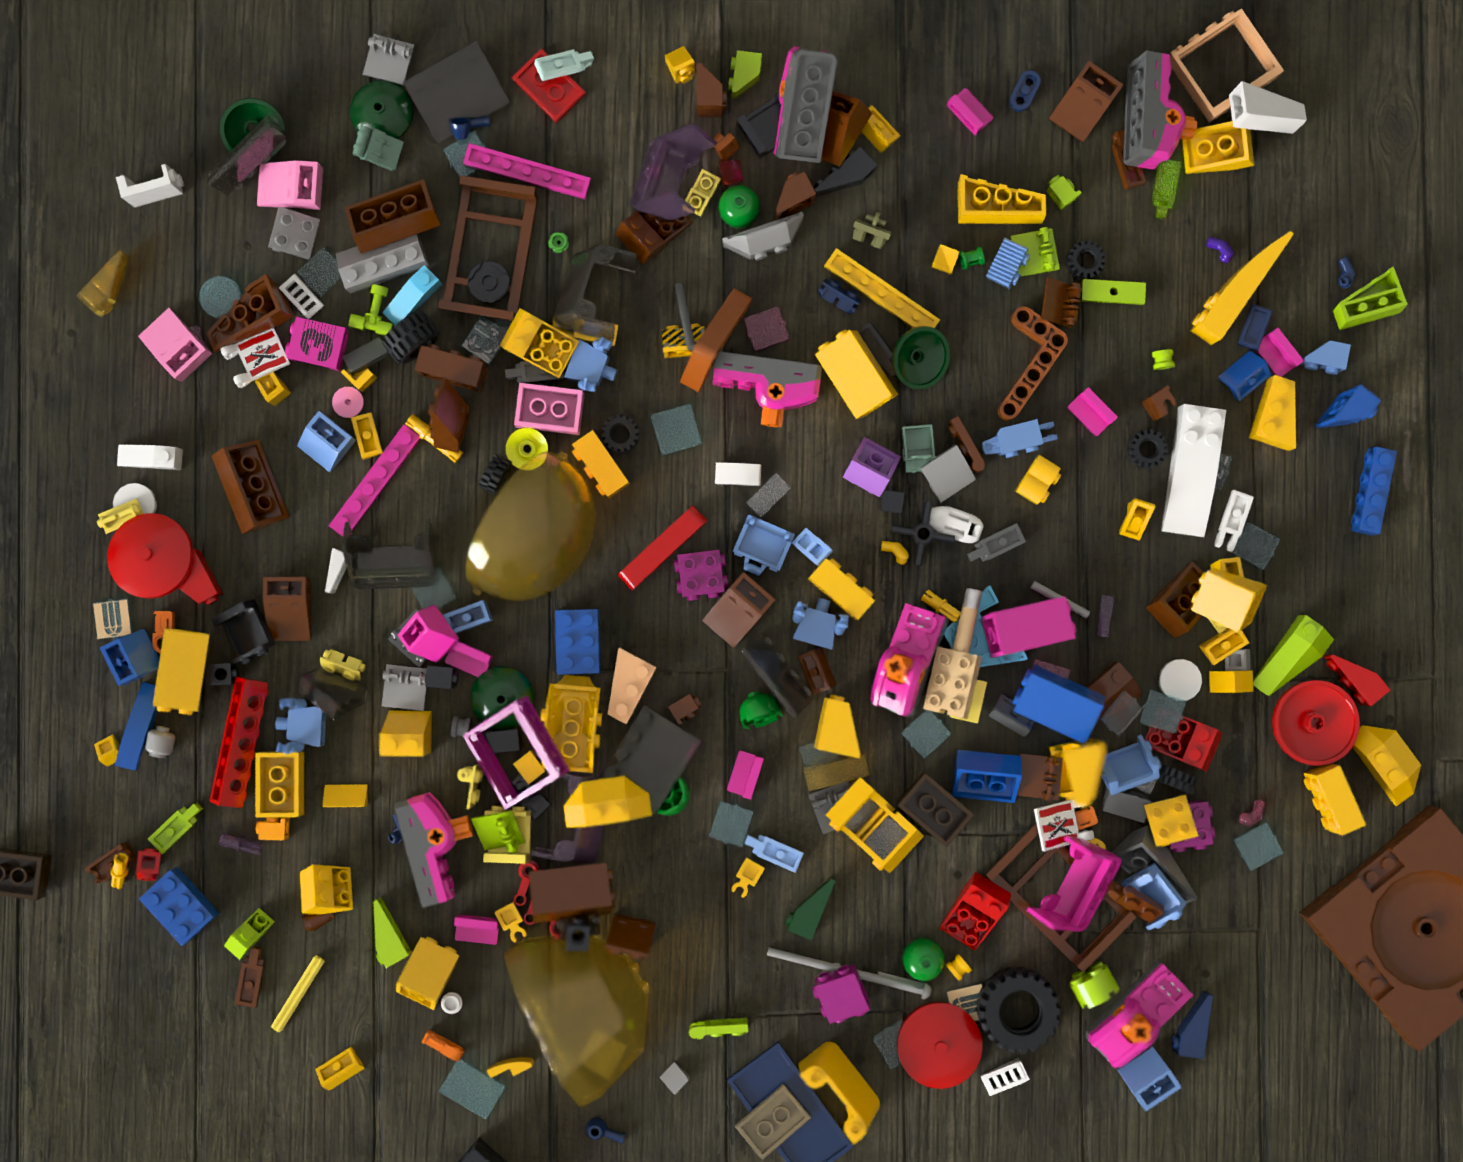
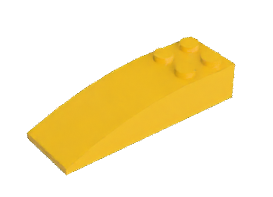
M1288 232L1243 265L1223 285L1218 293L1216 292L1213 296H1210L1204 304L1206 309L1193 320L1192 324L1194 327L1191 332L1210 345L1221 340L1294 233Z

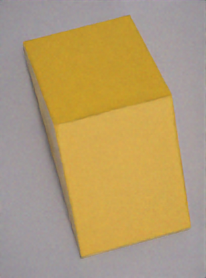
M275 372L254 380L265 400L274 406L291 394Z
M1253 670L1209 671V691L1212 693L1253 692Z

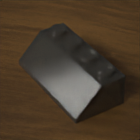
M267 115L209 172L207 183L227 196L231 192L236 193L243 185L241 182L246 177L250 179L257 172L256 167L260 163L265 164L272 157L270 153L275 148L279 150L286 144L287 132Z

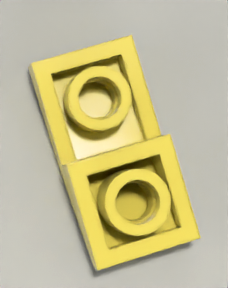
M702 169L682 207L701 217L715 193L721 178Z

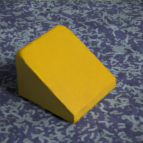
M112 734L94 744L98 759L102 764L110 766L116 762L120 745L115 735Z

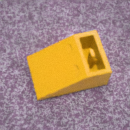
M519 308L500 346L560 378L579 341Z

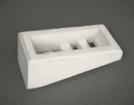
M296 274L292 275L279 287L307 319H310L324 306ZM296 282L298 286L289 292L288 288ZM302 288L304 292L295 298L293 295ZM308 294L310 298L301 305L299 301ZM314 301L316 305L307 312L305 308Z
M335 548L332 549L325 592L332 594L336 592L351 560V555Z
M1019 1058L980 1076L990 1096L1030 1080ZM1014 1068H1017L1020 1074L1017 1077L1013 1071ZM1006 1071H1009L1012 1079L1009 1081L1005 1074ZM1001 1074L1004 1081L1003 1084H1000L997 1075ZM993 1077L996 1087H992L988 1078Z

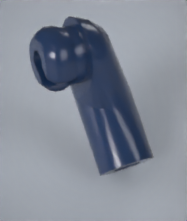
M1345 257L1338 261L1342 269L1338 283L1342 288L1350 287L1356 275L1349 258Z
M394 814L392 818L395 828L388 835V841L391 844H398L403 840L397 815Z

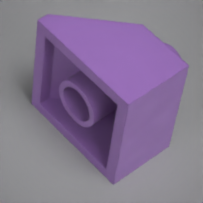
M864 437L843 478L880 497L901 456Z

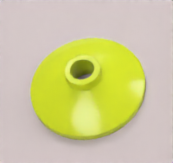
M532 428L516 430L510 435L506 443L508 460L512 461V465L522 470H532L539 467L545 461L548 454V444L545 437L539 431ZM530 445L531 452L526 453L524 451V446Z

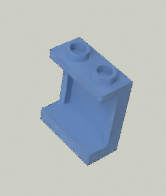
M1142 735L1137 736V743L1106 754L1101 776L1111 795L1159 778L1160 761L1157 756L1153 757L1151 753L1152 747L1148 740L1145 741Z
M1155 863L1124 879L1120 884L1123 887L1132 886L1164 907V913L1153 922L1147 924L1146 928L1148 931L1155 927L1159 929L1168 920L1172 919L1174 921L1181 917L1183 914L1182 910L1187 904Z

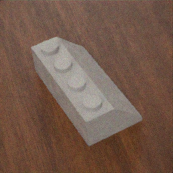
M418 234L362 254L357 246L336 253L340 276L345 289L350 294L371 287L373 284L376 285L420 269L423 265L429 266Z

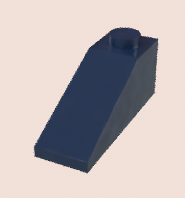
M1207 991L1202 992L1176 1030V1036L1172 1038V1048L1178 1056L1204 1059L1213 995Z

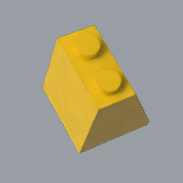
M1213 568L1208 572H1204L1201 576L1199 583L1202 585L1192 598L1194 605L1191 610L1239 632L1252 623L1267 585Z
M830 695L829 699L824 698L814 748L859 758L860 751L849 703L844 702V697Z
M389 710L380 733V756H425L430 754L432 711Z
M421 937L397 981L396 992L434 1010L458 962L459 955L451 947L445 946L443 948L437 945L438 942L430 937H426V939Z

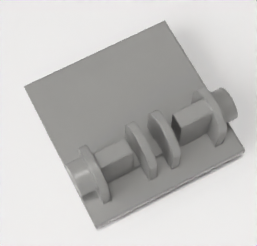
M373 34V38L370 37L368 40L370 49L363 75L404 85L414 44Z
M279 206L268 247L273 248L272 250L277 252L282 251L309 260L320 219Z
M386 664V671L383 672V679L385 680L382 706L424 711L427 669Z

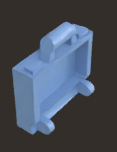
M748 514L733 552L734 555L745 557V571L759 576L766 567H769L770 570L777 572L781 569L795 534ZM749 559L762 564L761 568L748 563Z

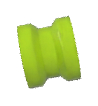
M1173 349L1152 352V357L1155 359L1154 370L1175 367V362L1172 361Z

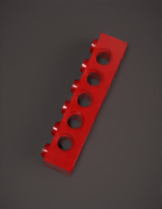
M237 676L235 678L209 801L218 806L242 808L243 802L246 800V787L251 777V763L255 757V744L260 734L259 725L264 715L263 706L265 698L268 695L267 682ZM252 697V701L248 705V699ZM247 718V723L243 726V721ZM243 738V743L239 746V741ZM236 760H239L238 765L234 767ZM234 780V785L230 788V784Z

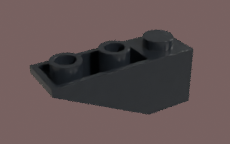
M861 147L856 151L852 149L840 167L834 166L829 171L830 175L826 179L821 178L814 185L816 197L862 184L876 170L877 164Z

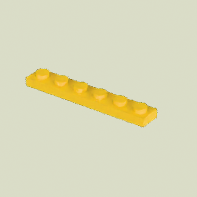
M837 248L824 265L826 269L912 328L918 326L935 328L940 321L939 318Z

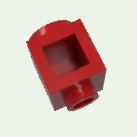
M156 849L138 851L136 868L138 880L156 881L159 875L161 852H157Z

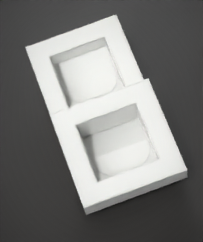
M716 463L715 484L760 486V464Z

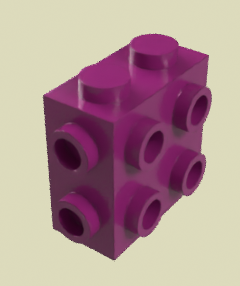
M719 550L677 555L678 560H674L675 573H680V581H676L678 594L682 593V597H687V601L699 600L700 595L707 594L708 598L721 597V593L725 592L724 588L728 587L727 575H722V567L726 566L724 554H720Z
M1207 801L1188 802L1198 837L1170 843V845L1166 846L1167 848L1173 849V852L1186 851V847H1194L1195 850L1206 849L1207 845L1213 844L1215 830L1210 823V817L1213 816L1212 807L1208 805Z
M855 964L851 966L843 965L836 971L830 973L822 972L815 977V983L812 986L813 994L816 999L819 998L822 1004L820 1005L823 1017H827L830 1024L834 1022L841 1023L849 1017L862 1016L870 1011V1000Z

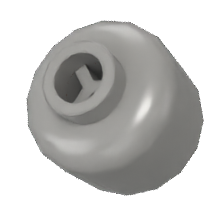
M157 726L156 729L148 731L144 748L149 752V756L166 758V755H170L173 752L176 736L169 732L170 728Z

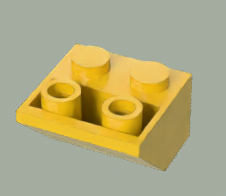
M311 865L300 872L303 914L321 915L353 909L350 867Z

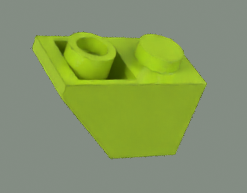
M737 50L736 57H732L731 70H734V78H729L728 90L732 91V98H737L759 81L762 53Z
M258 908L229 937L224 946L240 960L275 921Z

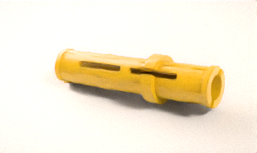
M412 414L405 424L418 433L422 440L425 439L434 446L433 439L430 438L432 430L430 424L427 425L415 414ZM437 448L454 463L463 455V452L460 450L457 453Z

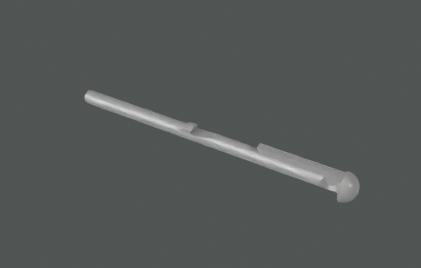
M771 947L767 951L768 956L831 972L841 967L839 963H830ZM857 969L862 980L921 994V999H926L931 995V987L927 983L882 972L873 974Z

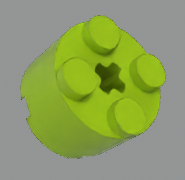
M1102 961L1095 962L1090 966L1091 969L1085 972L1079 970L1072 974L1073 979L1070 981L1069 986L1083 1009H1085L1086 1004L1091 1008L1111 998L1109 993L1114 991L1116 994L1120 989L1108 966L1103 964Z

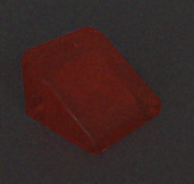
M739 160L718 162L723 185L744 181Z

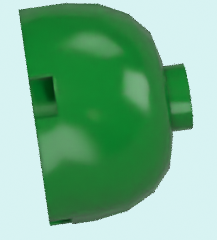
M735 185L723 192L719 200L718 210L721 219L729 224V226L742 229L750 226L756 220L760 212V202L758 196L751 188L745 185Z
M760 691L748 694V698L742 702L739 709L740 720L744 729H750L749 725L754 724L756 728H760L777 721V715L783 716L778 701L772 695L760 694Z
M664 772L652 779L650 789H647L650 796L651 809L662 815L673 816L686 808L690 799V788L683 778L677 774Z
M917 938L905 947L902 954V964L912 978L919 981H930L937 978L942 972L945 956L942 948L934 940Z

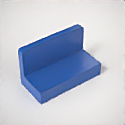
M1249 351L1219 375V380L1230 387L1233 397L1240 402L1269 378L1271 373L1267 362Z

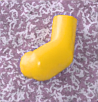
M882 541L881 551L893 552L898 564L903 565L907 563L909 554L901 543Z

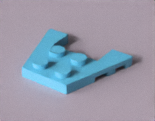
M987 586L982 591L969 654L982 657L980 667L1027 660L1028 658L1024 651L995 658L990 657L980 612L999 603L991 586ZM959 620L955 623L952 622L946 628L944 634L951 650Z

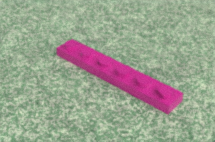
M471 143L468 144L463 162L464 165L581 199H586L591 178Z
M406 425L401 427L329 524V527L347 539L421 440L417 433Z

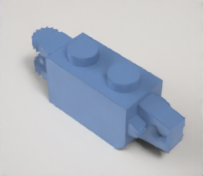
M1036 419L1000 428L996 432L995 437L981 443L984 455H1006V458L1017 456L1018 451L1026 450V453L1039 450L1038 446L1058 439L1057 434L1042 438L1040 431L1051 429L1054 427V422L1039 425Z

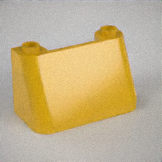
M1088 738L1086 744L1076 740L1049 746L1050 757L1063 758L1059 796L1066 797V800H1073L1079 806L1092 804L1091 800L1096 798L1107 752L1105 742Z
M825 1042L798 1063L800 1076L813 1088H818L826 1082L829 1083L847 1106L848 1118L844 1122L845 1133L852 1143L855 1144L867 1132L880 1108V1101L840 1047L834 1042Z

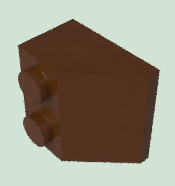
M697 63V117H722V110H727L726 91H722V84L701 63Z
M805 171L800 174L795 172L787 177L788 180L785 181L776 209V220L791 216L815 203L816 193Z

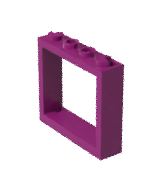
M528 696L513 702L463 735L468 747L477 759V763L482 768L489 784L493 787L505 809L517 804L570 771ZM513 712L550 774L520 794H517L482 733Z

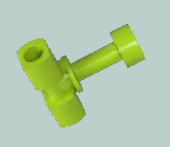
M373 284L370 293L374 297L370 313H365V317L351 314L348 326L365 331V329L374 330L376 334L385 336L394 325L393 323L381 321L382 317L378 316L382 297H387L389 289Z

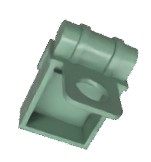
M361 125L360 130L357 132L358 136L353 146L352 154L360 157L361 160H366L388 170H395L404 142L388 136L385 132L378 129H371Z
M932 424L902 427V453L906 473L921 472L920 467L936 457Z

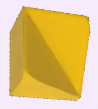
M940 244L931 267L951 274L960 252Z

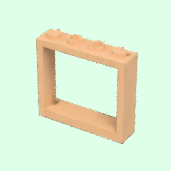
M1242 9L1235 13L1233 11L1227 13L1222 18V22L1219 24L1216 22L1212 23L1205 29L1206 32L1201 36L1199 33L1188 40L1189 44L1184 47L1179 45L1170 52L1172 54L1170 57L1171 68L1209 123L1231 109L1230 99H1226L1213 108L1182 63V58L1235 24L1267 71V73L1250 83L1251 85L1262 88L1284 72Z

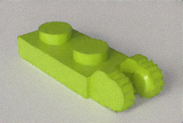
M731 1018L692 1022L689 1025L688 1034L694 1039H702L705 1035L721 1037L723 1034L730 1033L733 1036H741L748 1032V1019Z

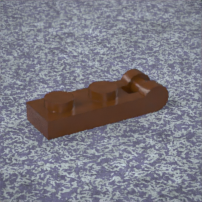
M957 416L948 422L950 425L948 427L949 432L953 438L957 437L960 442L958 447L963 456L967 455L971 461V471L979 473L985 467L984 460L960 418Z

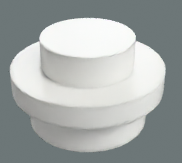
M455 992L445 994L441 1000L442 1009L449 1014L457 1013L463 1004L461 996Z

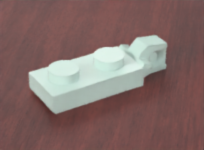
M570 50L537 58L534 64L542 81L581 72L586 67L592 65L594 57L591 51L579 54V52Z

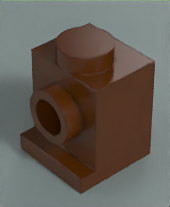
M688 694L668 706L678 725L683 723L681 720L683 717L688 720L697 714L695 710L700 708L702 704L696 695L692 697L691 694Z

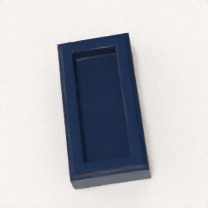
M1252 304L1238 341L1239 346L1256 351L1259 350L1273 310Z

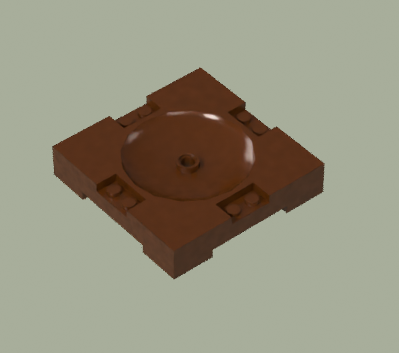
M1427 806L1396 832L1397 835L1335 887L1331 886L1299 912L1322 942L1331 949L1381 1010L1380 1012L1406 1044L1419 1052L1463 1016V835L1441 808ZM1423 923H1426V929L1422 932L1421 926Z

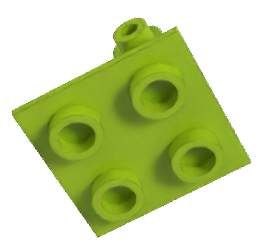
M1043 227L1039 231L1011 236V241L1025 246L1029 250L1027 254L1030 255L1026 266H1021L1018 272L1021 274L1020 277L1060 270L1052 228Z
M512 810L471 818L484 850L506 847L508 852L514 854L518 851L519 844L525 843Z

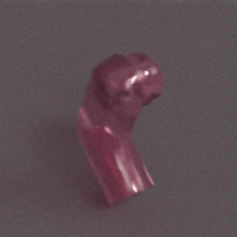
M1255 800L1252 812L1248 814L1241 813L1239 822L1245 824V826H1252L1260 821L1266 802Z

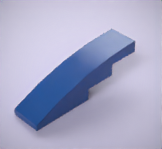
M146 682L142 683L129 716L114 766L134 771L138 770L142 752L145 749L147 733L151 728H154L158 714L157 707L153 706L156 685Z

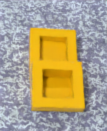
M528 1057L510 1058L490 1065L487 1072L490 1078L510 1069L512 1075L515 1076L533 1067L535 1061L533 1058Z

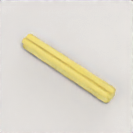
M316 955L313 957L271 1025L277 1032H281L324 964L325 960L320 956Z

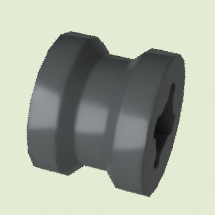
M454 716L451 726V737H463L464 734L469 732L472 719H460L459 716Z

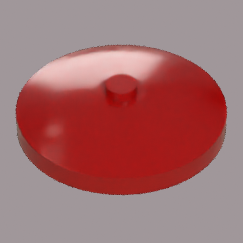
M155 513L141 514L123 523L113 535L107 553L109 571L117 585L129 594L148 599L166 596L179 588L188 577L194 558L192 541L187 531L177 521Z
M1320 680L1303 681L1290 687L1279 698L1272 717L1273 733L1281 749L1298 762L1316 766L1327 765L1344 757L1355 744L1360 727L1357 707L1348 693L1333 683Z
M930 1002L917 1007L905 1018L898 1032L897 1051L903 1068L915 1081L930 1088H950L964 1082L975 1071L982 1055V1037L976 1022L965 1010L948 1002Z

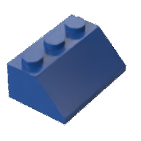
M1358 385L1339 393L1314 426L1316 428L1342 426L1354 422L1357 423L1359 420L1363 421L1368 417L1371 418L1378 411L1377 405L1381 400L1362 385Z
M958 750L954 764L952 796L1015 803L1022 778L1021 756Z

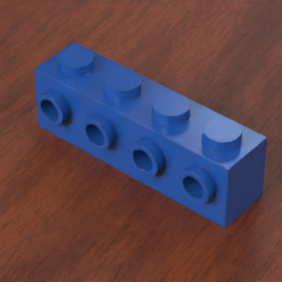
M1373 447L1367 450L1364 457V469L1360 476V489L1355 501V513L1351 520V531L1367 535L1380 534L1397 451L1380 447Z

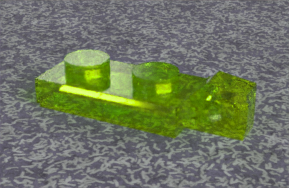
M1167 160L1158 164L1152 197L1153 205L1157 206L1155 218L1164 219L1168 208L1172 209L1181 162Z

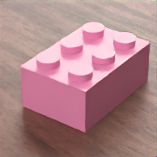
M519 383L514 425L517 428H532L540 431L580 435L585 393L583 390Z

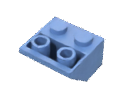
M318 411L305 427L297 446L328 472H331L357 440L327 415Z
M1153 1046L1143 1051L1123 1067L1117 1069L1145 1111H1148L1182 1088Z

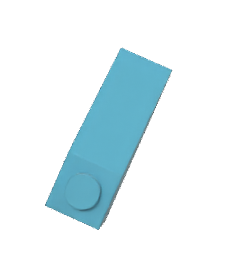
M423 265L406 282L382 313L396 325L407 316L413 314L443 284Z

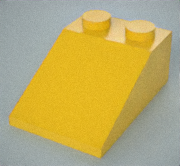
M1233 121L1198 128L1194 133V138L1191 140L1182 139L1186 174L1236 170L1254 166L1251 129L1233 127Z

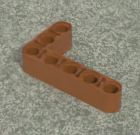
M735 288L731 291L694 347L680 383L698 393L700 392L717 355L744 316L753 299L752 297Z
M1023 306L1019 307L1012 314L1011 322L1014 327L1042 346L1000 404L998 415L1004 421H1010L1019 414L1068 342L1067 335L1047 320L1041 319V316L1030 308ZM1017 314H1025L1027 317V321L1020 322L1017 318ZM1035 325H1041L1044 328V334H1037L1034 330ZM1052 337H1058L1061 340V346H1054ZM1041 354H1046L1049 357L1048 364L1040 361ZM1029 371H1034L1037 374L1036 381L1028 378ZM1017 388H1022L1025 391V398H1019L1016 395ZM1005 405L1013 408V415H1006L1004 413Z

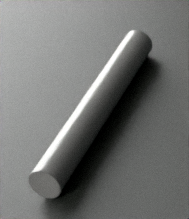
M1036 581L1031 585V589L1049 599L1063 597ZM1066 598V601L1070 604L1071 611L1084 618L1089 616V610Z

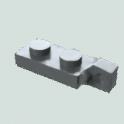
M528 361L515 364V369L505 370L506 380L517 379V383L565 379L564 370L560 378H557Z
M1016 523L979 541V543L974 545L976 550L966 555L970 562L981 558L982 562L988 561L1025 543L1026 540Z

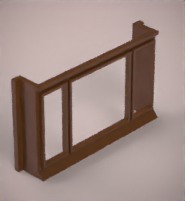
M460 176L459 184L463 189L444 299L439 300L438 309L513 321L521 301L538 201L535 193L536 188ZM471 192L526 200L523 220L469 212ZM467 218L521 227L512 284L508 291L510 296L507 311L452 302L455 284L468 286V279L457 277Z
M1036 822L985 876L990 881L1010 892V901L1076 967L1084 972L1137 917L1131 911L1116 903L1106 892L1102 901L1105 900L1118 915L1078 954L1065 941L1073 931L1064 930L1059 935L1054 929H1051L1030 914L1027 909L1031 906L1017 891L1055 852L1070 866H1072L1075 860L1064 846L1047 850L1011 887L999 873L1039 834Z

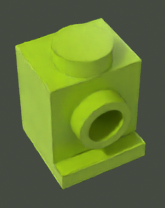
M1059 175L1049 181L1050 186L1046 190L1061 210L1081 195L1080 190L1074 191L1075 187L1069 179Z

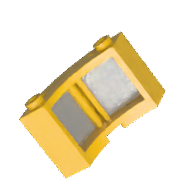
M861 777L826 814L831 820L829 825L837 832L842 830L874 859L872 864L880 871L885 869L891 873L924 837L898 811L893 813L895 808Z

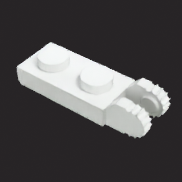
M1236 490L1231 491L1218 529L1220 531L1214 545L1220 548L1225 534L1229 533L1232 536L1228 542L1227 551L1232 552L1234 550L1238 537L1241 536L1253 496Z

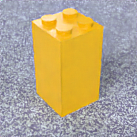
M844 330L835 336L837 340L829 343L828 341L818 348L819 352L815 355L855 418L859 419L864 418L897 396L898 393L858 331Z
M164 628L153 706H156L158 711L170 712L172 708L179 709L181 714L192 715L193 711L198 712L209 641L208 633Z

